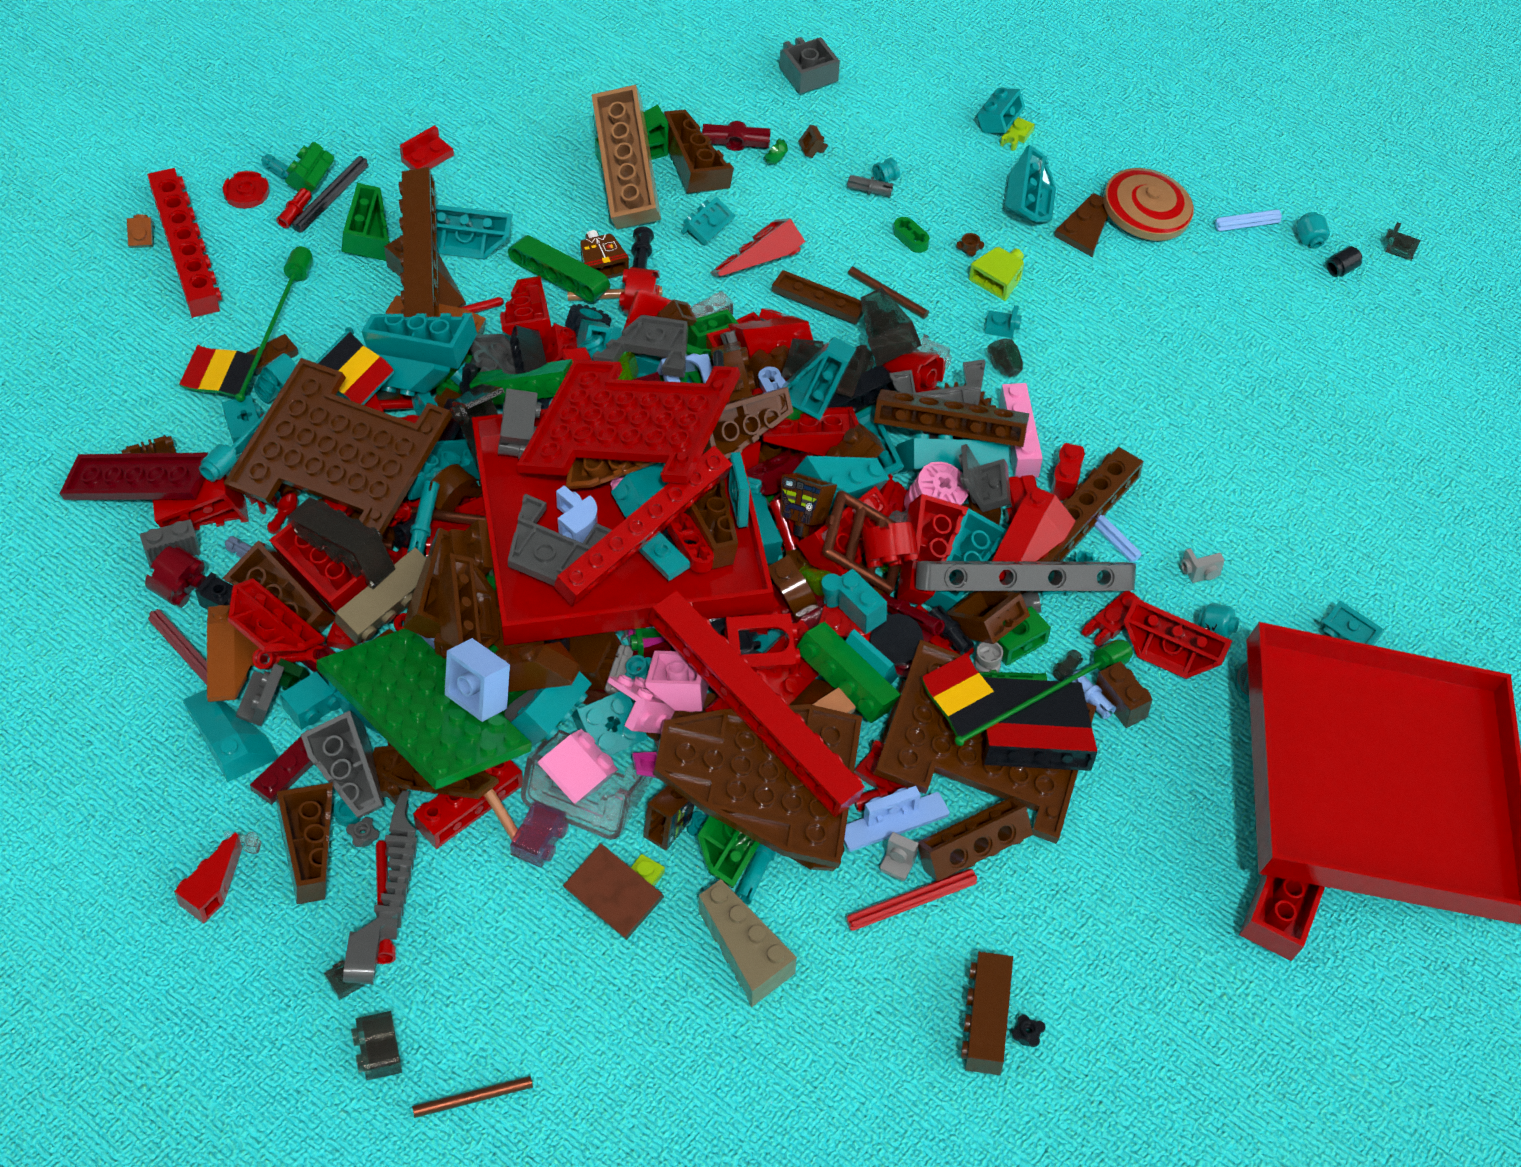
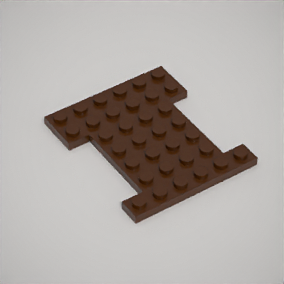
M300 358L224 481V485L228 489L270 504L280 485L285 483L359 511L362 515L351 531L352 534L359 539L377 545L453 415L448 409L427 403L417 422L412 423L339 397L336 393L346 379L343 372Z
M920 640L874 775L908 788L916 786L919 792L926 794L935 772L1003 799L1013 797L1027 808L1037 811L1032 825L1033 835L1056 844L1061 835L1079 770L984 765L983 754L987 743L985 730L964 741L963 746L956 745V735L947 718L929 697L921 679L922 676L962 655ZM1087 703L1092 724L1096 706Z

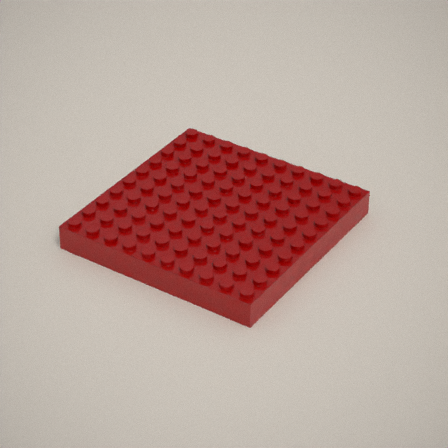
M541 409L540 417L535 418L534 426L539 425L547 409ZM502 414L472 417L473 436L485 519L488 525L504 646L653 627L648 622L652 607L676 590L683 597L688 598L694 609L707 619L773 611L774 590L751 490L749 494L748 527L739 528L736 524L728 492L729 473L724 478L726 497L729 499L730 515L733 517L738 539V547L734 564L711 569L706 573H698L689 568L668 581L638 551L574 606H571L553 585L508 567V556L513 536L516 532L523 496L527 494L546 502L547 509L537 524L559 533L558 518L564 513L557 508L556 491L562 486H566L567 476L519 473L516 466L519 461L518 457L497 455ZM741 452V457H742L743 465H744V468H745V464H744V460H743V455H742V452ZM612 480L594 487L569 489L571 492H576L582 500L589 495L593 497L597 505V524L613 530L626 519L611 494L610 484Z
M1258 622L1246 639L1259 874L1521 925V747L1511 674Z

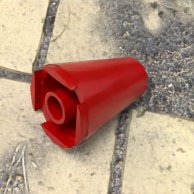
M884 349L876 357V365H883L891 373L912 370L916 393L935 390L937 382L943 381L945 373V361L937 353Z

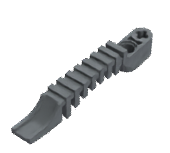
M409 791L401 792L391 818L389 828L391 834L385 835L387 843L385 855L390 856L388 868H391L388 873L391 882H386L385 886L388 894L381 893L383 905L374 906V912L377 916L374 921L357 932L350 931L343 982L373 985L380 942L384 939L397 940L398 928H401L404 904H406L409 881H411L417 849L416 829L406 819L409 804H407Z

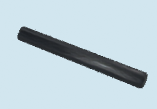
M358 156L292 222V228L299 233L303 232L368 167V160Z

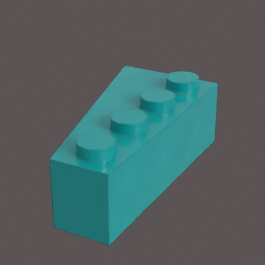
M968 508L960 524V531L952 544L953 548L950 556L947 557L946 561H988L999 547L1007 530ZM956 570L950 573V582L956 578ZM935 591L934 596L925 603L933 608L941 605L945 611H948L960 600L966 591Z

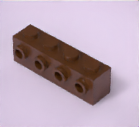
M979 951L977 961L971 962L969 979L974 980V987L968 988L966 1005L972 1007L971 1015H965L963 1032H969L968 1041L962 1042L961 1059H966L965 1071L1001 1076L1004 1064L1013 956Z

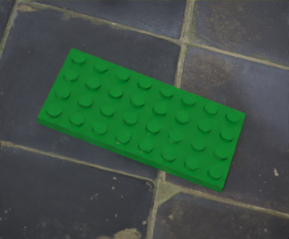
M404 628L317 660L319 672L435 790L531 752L532 742L501 713L481 722L445 695L446 660L442 656L436 655L435 650L420 635Z

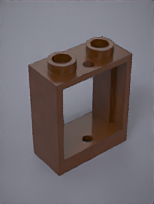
M974 591L946 612L954 621L959 622L960 628L969 639L990 644L996 643L1030 616L1021 593L1011 591Z

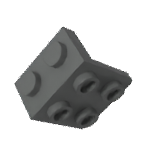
M967 444L962 445V454L959 455V462L963 469V474L960 475L963 488L969 490L972 502L974 504L977 503L982 512L1010 505L1008 464L1005 459L980 466Z

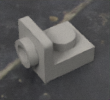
M892 832L888 840L886 856L880 865V871L905 881L916 861L919 843Z

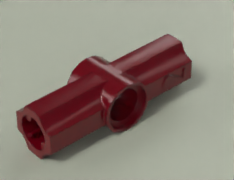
M732 121L728 126L703 124L702 134L710 138L711 144L726 145L732 151H740L745 146L769 148L771 129L747 127L741 121Z

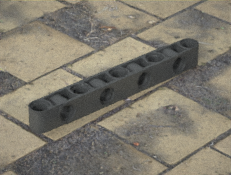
M918 561L916 564L915 588L929 591L1135 590L1136 564L1130 562ZM956 570V578L950 582V573ZM1005 570V579L1000 582L999 575ZM1054 571V578L1049 582V573ZM1102 571V578L1100 581H1097V574Z

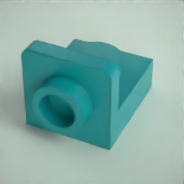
M1014 305L1012 314L989 310L985 334L1013 338L1014 330L1020 329L1022 315H1017L1019 306Z

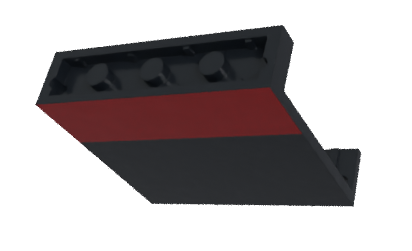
M983 677L995 692L1005 712L1061 682ZM1071 682L986 729L987 743L983 754L984 765L1091 771L1098 751L1082 683Z

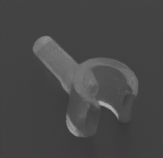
M226 830L224 837L230 838L234 832ZM248 832L246 835L238 834L240 842L244 843V851L251 854L259 852L261 841L255 832Z

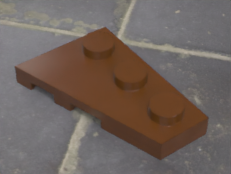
M1092 193L1055 230L1054 237L1093 258L1095 248L1109 216L1104 207L1103 197Z

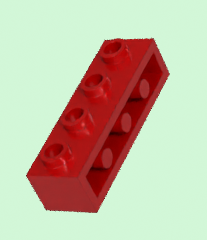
M511 760L492 767L493 772L491 775L499 780V783L493 787V790L502 802L523 786L522 770ZM438 794L430 802L421 804L416 812L413 813L415 828L435 849H438L492 808L484 795L480 799Z

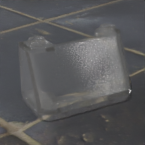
M559 730L549 741L545 739L527 757L521 788L522 801L526 806L583 830L606 839H616L627 826L652 778L636 774L633 762L627 767L625 775L615 772L596 792L574 804L537 763L571 735Z

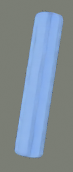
M1276 209L1219 217L1215 221V227L1217 231H1226L1281 222L1282 214L1280 210Z
M1100 515L1094 527L1129 562L1138 560L1142 555L1141 552L1104 515Z

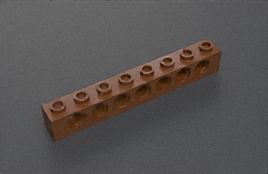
M1120 447L1112 454L1108 453L1103 459L1102 465L1098 469L1094 468L1084 484L1080 483L1076 487L1074 494L1070 498H1065L1062 502L1076 521L1065 542L1060 546H1055L1045 558H1040L1038 561H1063L1092 530L1099 516H1105L1140 478L1144 461ZM1012 591V592H1017V593L1023 594V593H1026V592H1028V591Z

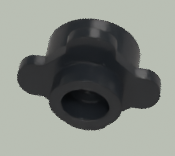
M1027 1015L1019 1016L1017 1020L1018 1026L1012 1031L1013 1039L1024 1046L1037 1047L1040 1044V1034L1045 1031V1024L1042 1021L1036 1022L1031 1020ZM1026 1029H1030L1031 1033L1026 1032Z

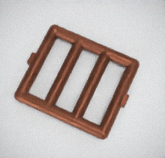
M843 490L838 491L832 514L827 516L825 523L828 529L822 549L823 556L849 571L854 569L864 580L887 593H892L895 589L901 566L889 567L885 580L875 574L876 568L868 569L867 563L866 567H863L854 562L865 516L875 521L876 526H880V528L897 522ZM846 504L855 509L856 512L844 556L834 550V545L844 505Z

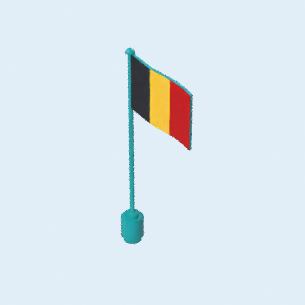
M347 327L345 333L315 363L343 372L346 379L338 393L350 401L364 405L394 374V370L385 359L365 347L353 335L354 330ZM268 410L232 446L218 444L201 461L199 471L207 480L214 482L216 479H221L236 464L237 454L235 449L260 425Z

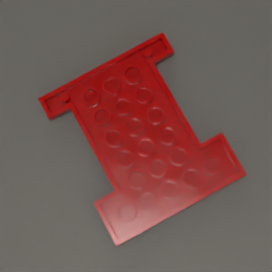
M574 360L516 464L519 473L567 476L576 458L666 463L660 474L663 482L688 484L741 375L739 368L714 366L706 383L618 379L623 371L620 362Z

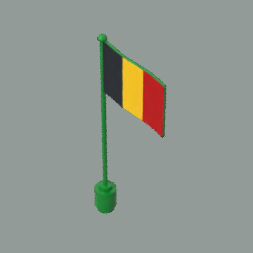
M299 246L289 254L283 270L290 279L257 354L252 355L235 350L210 349L197 344L179 383L181 387L198 392L221 393L235 397L238 402L245 400L244 394L290 288L294 281L304 280L311 267L313 258L308 248Z
M1114 640L1094 652V664L1007 712L1003 709L993 689L974 667L968 653L922 676L921 680L929 697L947 718L956 735V745L963 746L964 741L1092 670L1098 668L1102 671L1119 661L1124 665L1127 664L1133 655V651L1127 641Z

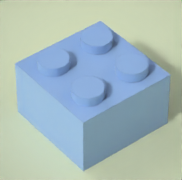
M471 638L447 650L445 695L483 722L507 709L510 664Z

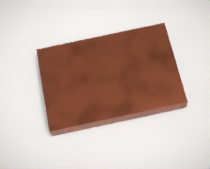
M601 843L563 885L569 893L626 940L664 898L660 891Z

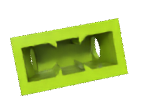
M996 247L971 263L969 280L1006 301L1022 278L1024 255L1017 248H1014L1009 253L1001 247Z

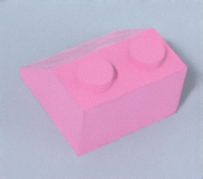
M654 651L645 682L646 688L676 711H703L709 687L705 680L677 651Z
M582 729L569 735L537 762L574 804L596 792L618 770L612 758L608 754L603 753L595 744L594 738Z

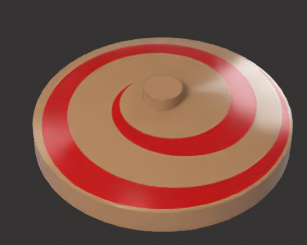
M1130 168L1116 173L1108 181L1103 194L1104 207L1110 218L1126 232L1143 239L1163 241L1180 236L1188 228L1194 213L1191 197L1183 186L1173 178L1151 169Z

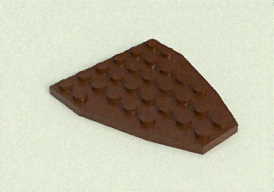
M811 704L788 705L794 713H798L803 718L805 724L814 733L821 736L824 744L833 753L838 754L843 764L854 773L862 716ZM721 709L664 720L653 771L654 776L703 812L782 856L839 868L849 808L835 818L732 709Z

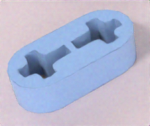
M765 367L759 371V385L763 393L780 389L786 382L781 372L775 367Z

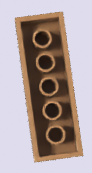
M632 85L592 94L610 216L616 229L661 220L642 98L637 86Z

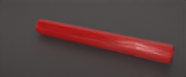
M973 869L964 870L942 880L848 914L846 916L847 925L850 930L855 931L973 886L977 883V876Z

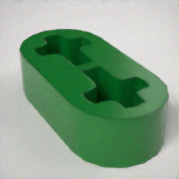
M899 217L895 220L893 234L905 246L916 253H922L928 249L929 235L917 223L908 217Z

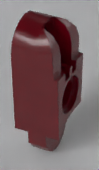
M788 450L749 468L746 473L748 477L762 481L761 494L770 495L781 492L782 474L793 473L805 457L813 456V453L804 452L791 456V452Z

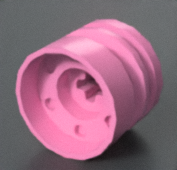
M931 462L924 466L905 494L904 505L906 512L908 513L909 504L921 494L962 505L968 496V489H964L961 483L960 475L962 472L945 462Z

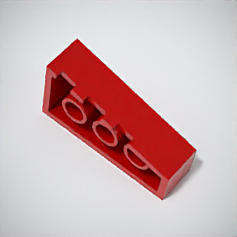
M925 494L919 495L909 504L907 522H911L915 528L919 560L904 562V565L901 566L897 599H904L910 603L922 605L934 596L935 591L918 590L915 588L916 564L918 561L947 560L952 551L954 539L960 531L962 519L969 507Z

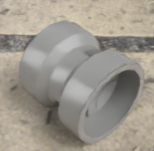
M982 642L979 644L974 664L978 672H989L992 669L999 672L1003 657L1002 647L998 643Z

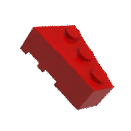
M226 474L214 482L204 478L195 499H152L154 518L160 528L178 521L191 519L194 531L200 530L201 525L216 523V527L225 526V521L240 519L241 523L249 522L246 498L243 494L228 489L224 485V481L227 478Z

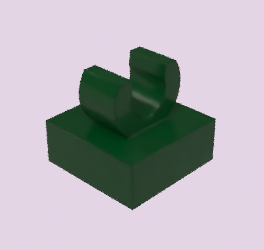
M282 658L277 664L284 667L278 685L282 686L284 691L310 676L304 667Z

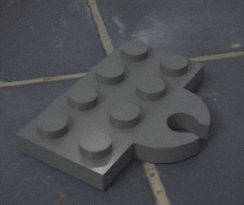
M503 334L476 336L469 348L473 354L470 361L471 364H476L477 368H481L480 372L502 369L506 374H516L509 339Z

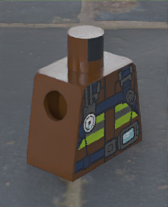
M801 473L782 474L781 515L784 518L795 521L794 535L805 537L809 534L810 525L825 523L837 484Z
M667 785L648 803L643 837L662 849L667 850L691 821L694 804Z

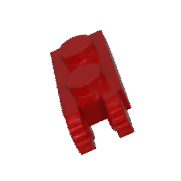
M1124 591L1096 615L1094 619L1089 621L1081 634L1087 638L1097 629H1100L1102 632L1097 635L1094 644L1101 647L1110 638L1113 639L1126 628L1123 621L1134 598L1141 599L1131 591Z

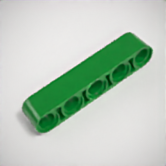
M525 235L508 249V255L515 264L574 293L588 302H594L610 288V281L602 272L529 235Z

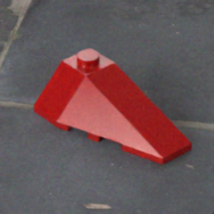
M541 276L517 280L511 292V300L506 302V310L500 314L502 331L511 336L513 327L518 325L539 330L542 339L551 328V322Z

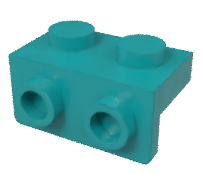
M1342 601L1337 603L1327 618L1323 617L1321 620L1322 632L1326 636L1374 646L1384 633L1383 628Z

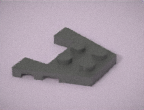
M641 315L622 330L621 337L617 340L611 339L606 344L605 350L601 353L599 351L595 352L592 356L593 361L618 362L624 351L633 352L638 355H653L666 358L662 365L664 375L684 377L686 371L688 322Z
M985 359L963 362L966 386L916 393L912 370L890 373V382L896 392L979 405ZM919 430L921 434H928L929 439L938 438L939 435H945Z
M525 494L508 556V567L554 586L557 576L612 530L596 523L583 543L538 525L537 522L547 509L546 502Z

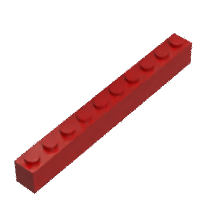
M676 590L652 607L648 622L835 818L859 800L865 788L860 777L852 773L843 764L841 757L833 753L824 744L821 736L814 733L805 724L803 718L790 709L784 698L767 685L765 678L757 674L748 665L745 657L738 654L723 635L718 634L711 626L710 621L694 609L688 598L683 597Z

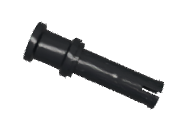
M643 226L636 228L633 232L635 241L631 247V252L634 255L632 267L647 269V260L652 253V246L650 244L654 238V232L650 228Z

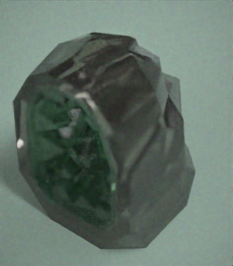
M1000 339L987 346V354L992 365L1001 374L1015 377L1022 371L1023 361L1018 346L1012 339Z

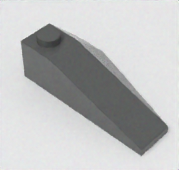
M348 711L301 734L308 758L321 771L329 783L333 782L334 789L358 818L384 807L371 744L364 724L357 716Z

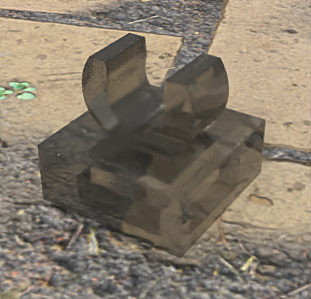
M343 960L332 965L330 970L324 972L325 979L339 1000L365 986V984L343 982L345 964Z

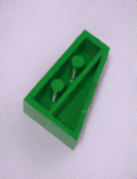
M657 104L644 112L652 160L668 156V121ZM597 137L595 139V152L596 157L603 168L599 140Z
M357 183L343 230L341 252L386 261L384 246L389 244L390 241L384 217L381 188Z

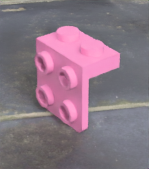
M622 674L619 677L609 676L607 680L609 684L636 701L624 726L631 731L661 734L664 720L671 719L675 710L646 688L645 679L637 676L635 679H631Z

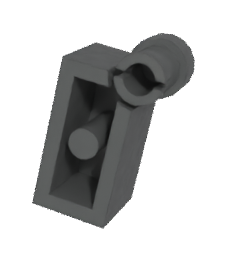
M506 388L497 455L516 456L518 460L520 459L538 427L534 426L535 418L540 417L541 403L537 402L538 393Z

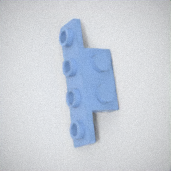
M916 786L908 789L901 788L891 795L882 798L876 797L866 803L864 817L846 824L844 843L848 851L852 852L888 839L892 832L902 834L949 817L950 811L939 792L920 798L921 794Z

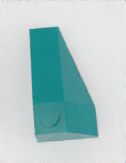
M207 689L183 700L186 709L227 782L278 758L266 735L251 723L237 718L235 710L223 701L208 702Z

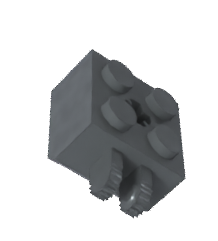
M798 37L795 39V46L789 41L783 43L784 49L780 50V69L800 94L839 80L840 60L821 37L807 42L803 38Z

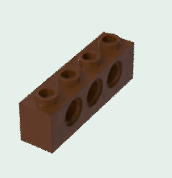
M1010 797L919 841L918 850L924 871L936 881H939L964 868L974 866L980 860L997 855L1001 850L1011 845L1021 843L1024 839L1033 835L1027 808L1015 798Z

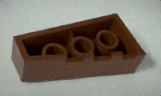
M724 479L684 512L692 518L714 553L712 569L734 564L738 547L734 521L729 510L730 503L726 497Z
M333 782L277 791V814L296 904L325 900Z

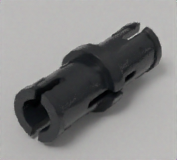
M941 605L934 607L929 612V615L944 621L945 627L941 635L948 639L961 655L967 653L974 646V643L960 628L959 622L954 621Z

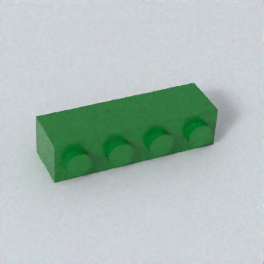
M825 622L807 631L796 647L800 650V656L835 689L839 687L856 706V710L870 723L887 714L901 695Z

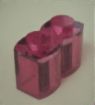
M535 801L510 844L511 855L542 868L546 861L550 862L556 851L555 843L559 838L563 839L568 831L569 824L566 822V813Z

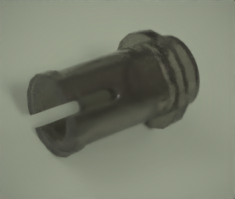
M1074 649L1069 650L1063 660L1054 665L1053 675L1058 681H1063L1072 676L1074 670L1083 661L1081 653Z

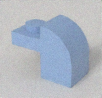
M562 486L556 491L557 508L564 513L558 518V531L564 536L583 543L597 523L596 502L591 495L582 500L576 492H571L566 486Z

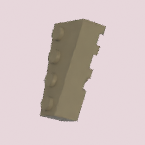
M416 547L339 609L335 615V623L355 644H358L363 639L365 641L369 640L378 628L388 624L396 615L409 606L426 557Z
M722 879L699 895V913L715 942L717 941L722 950L724 959L732 968L739 986L743 988L747 995V1000L751 1007L796 973L797 957Z

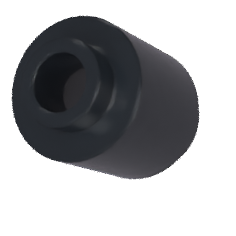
M1348 246L1329 258L1326 263L1327 270L1334 277H1342L1361 266L1362 254L1357 248Z

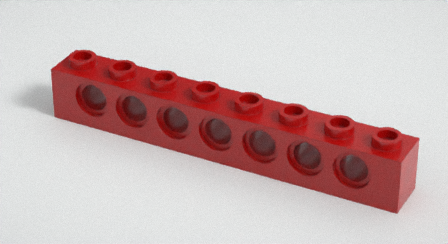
M175 168L148 173L151 192L191 318L219 312L218 301H222L219 287L213 286L217 284L213 270L208 271L211 268L208 254L203 255V252H206L203 238L198 239V236H201L198 223L192 222L196 219L193 208L187 207V205H191L187 191L182 192V190H185L182 176H177Z
M715 445L712 446L701 456L688 484L669 482L562 571L556 578L554 588L571 606H574L726 478L732 463Z

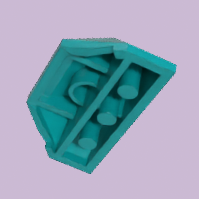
M1031 145L1026 147L1009 175L1005 207L1024 219L1034 222H1050L1053 215L1056 187L1052 173L1047 166V156Z
M436 204L437 252L443 255L485 260L510 238L513 214Z
M377 354L385 359L394 370V374L381 387L383 391L396 393L398 388L400 389V394L415 397V392L426 394L444 383L450 372V367Z
M872 405L855 415L860 424L880 439L885 450L877 459L888 476L890 474L894 475L905 469L884 425L874 423L876 409Z

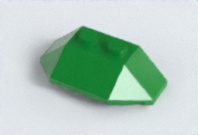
M710 815L696 836L708 873L719 880L722 879L731 888L735 886L760 845L759 842Z

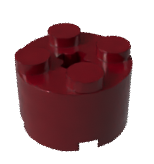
M175 545V548L168 546L153 561L151 567L154 571L152 576L147 574L145 586L172 605L182 608L187 604L190 597L189 594L195 588L197 589L206 579V576L203 575L204 562L178 545Z

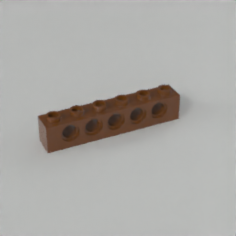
M881 389L877 398L874 423L1024 447L1030 413Z

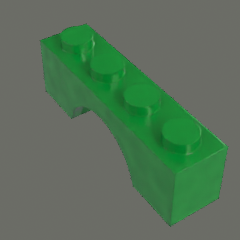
M572 359L548 362L538 369L521 374H506L502 369L479 372L469 384L476 407L504 404L506 388L538 393L537 399L554 397L573 363Z

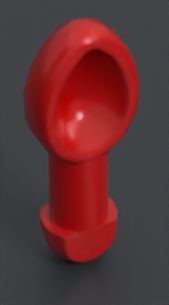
M295 493L286 494L279 500L277 504L278 512L267 525L269 533H278L286 517L296 510L298 498Z

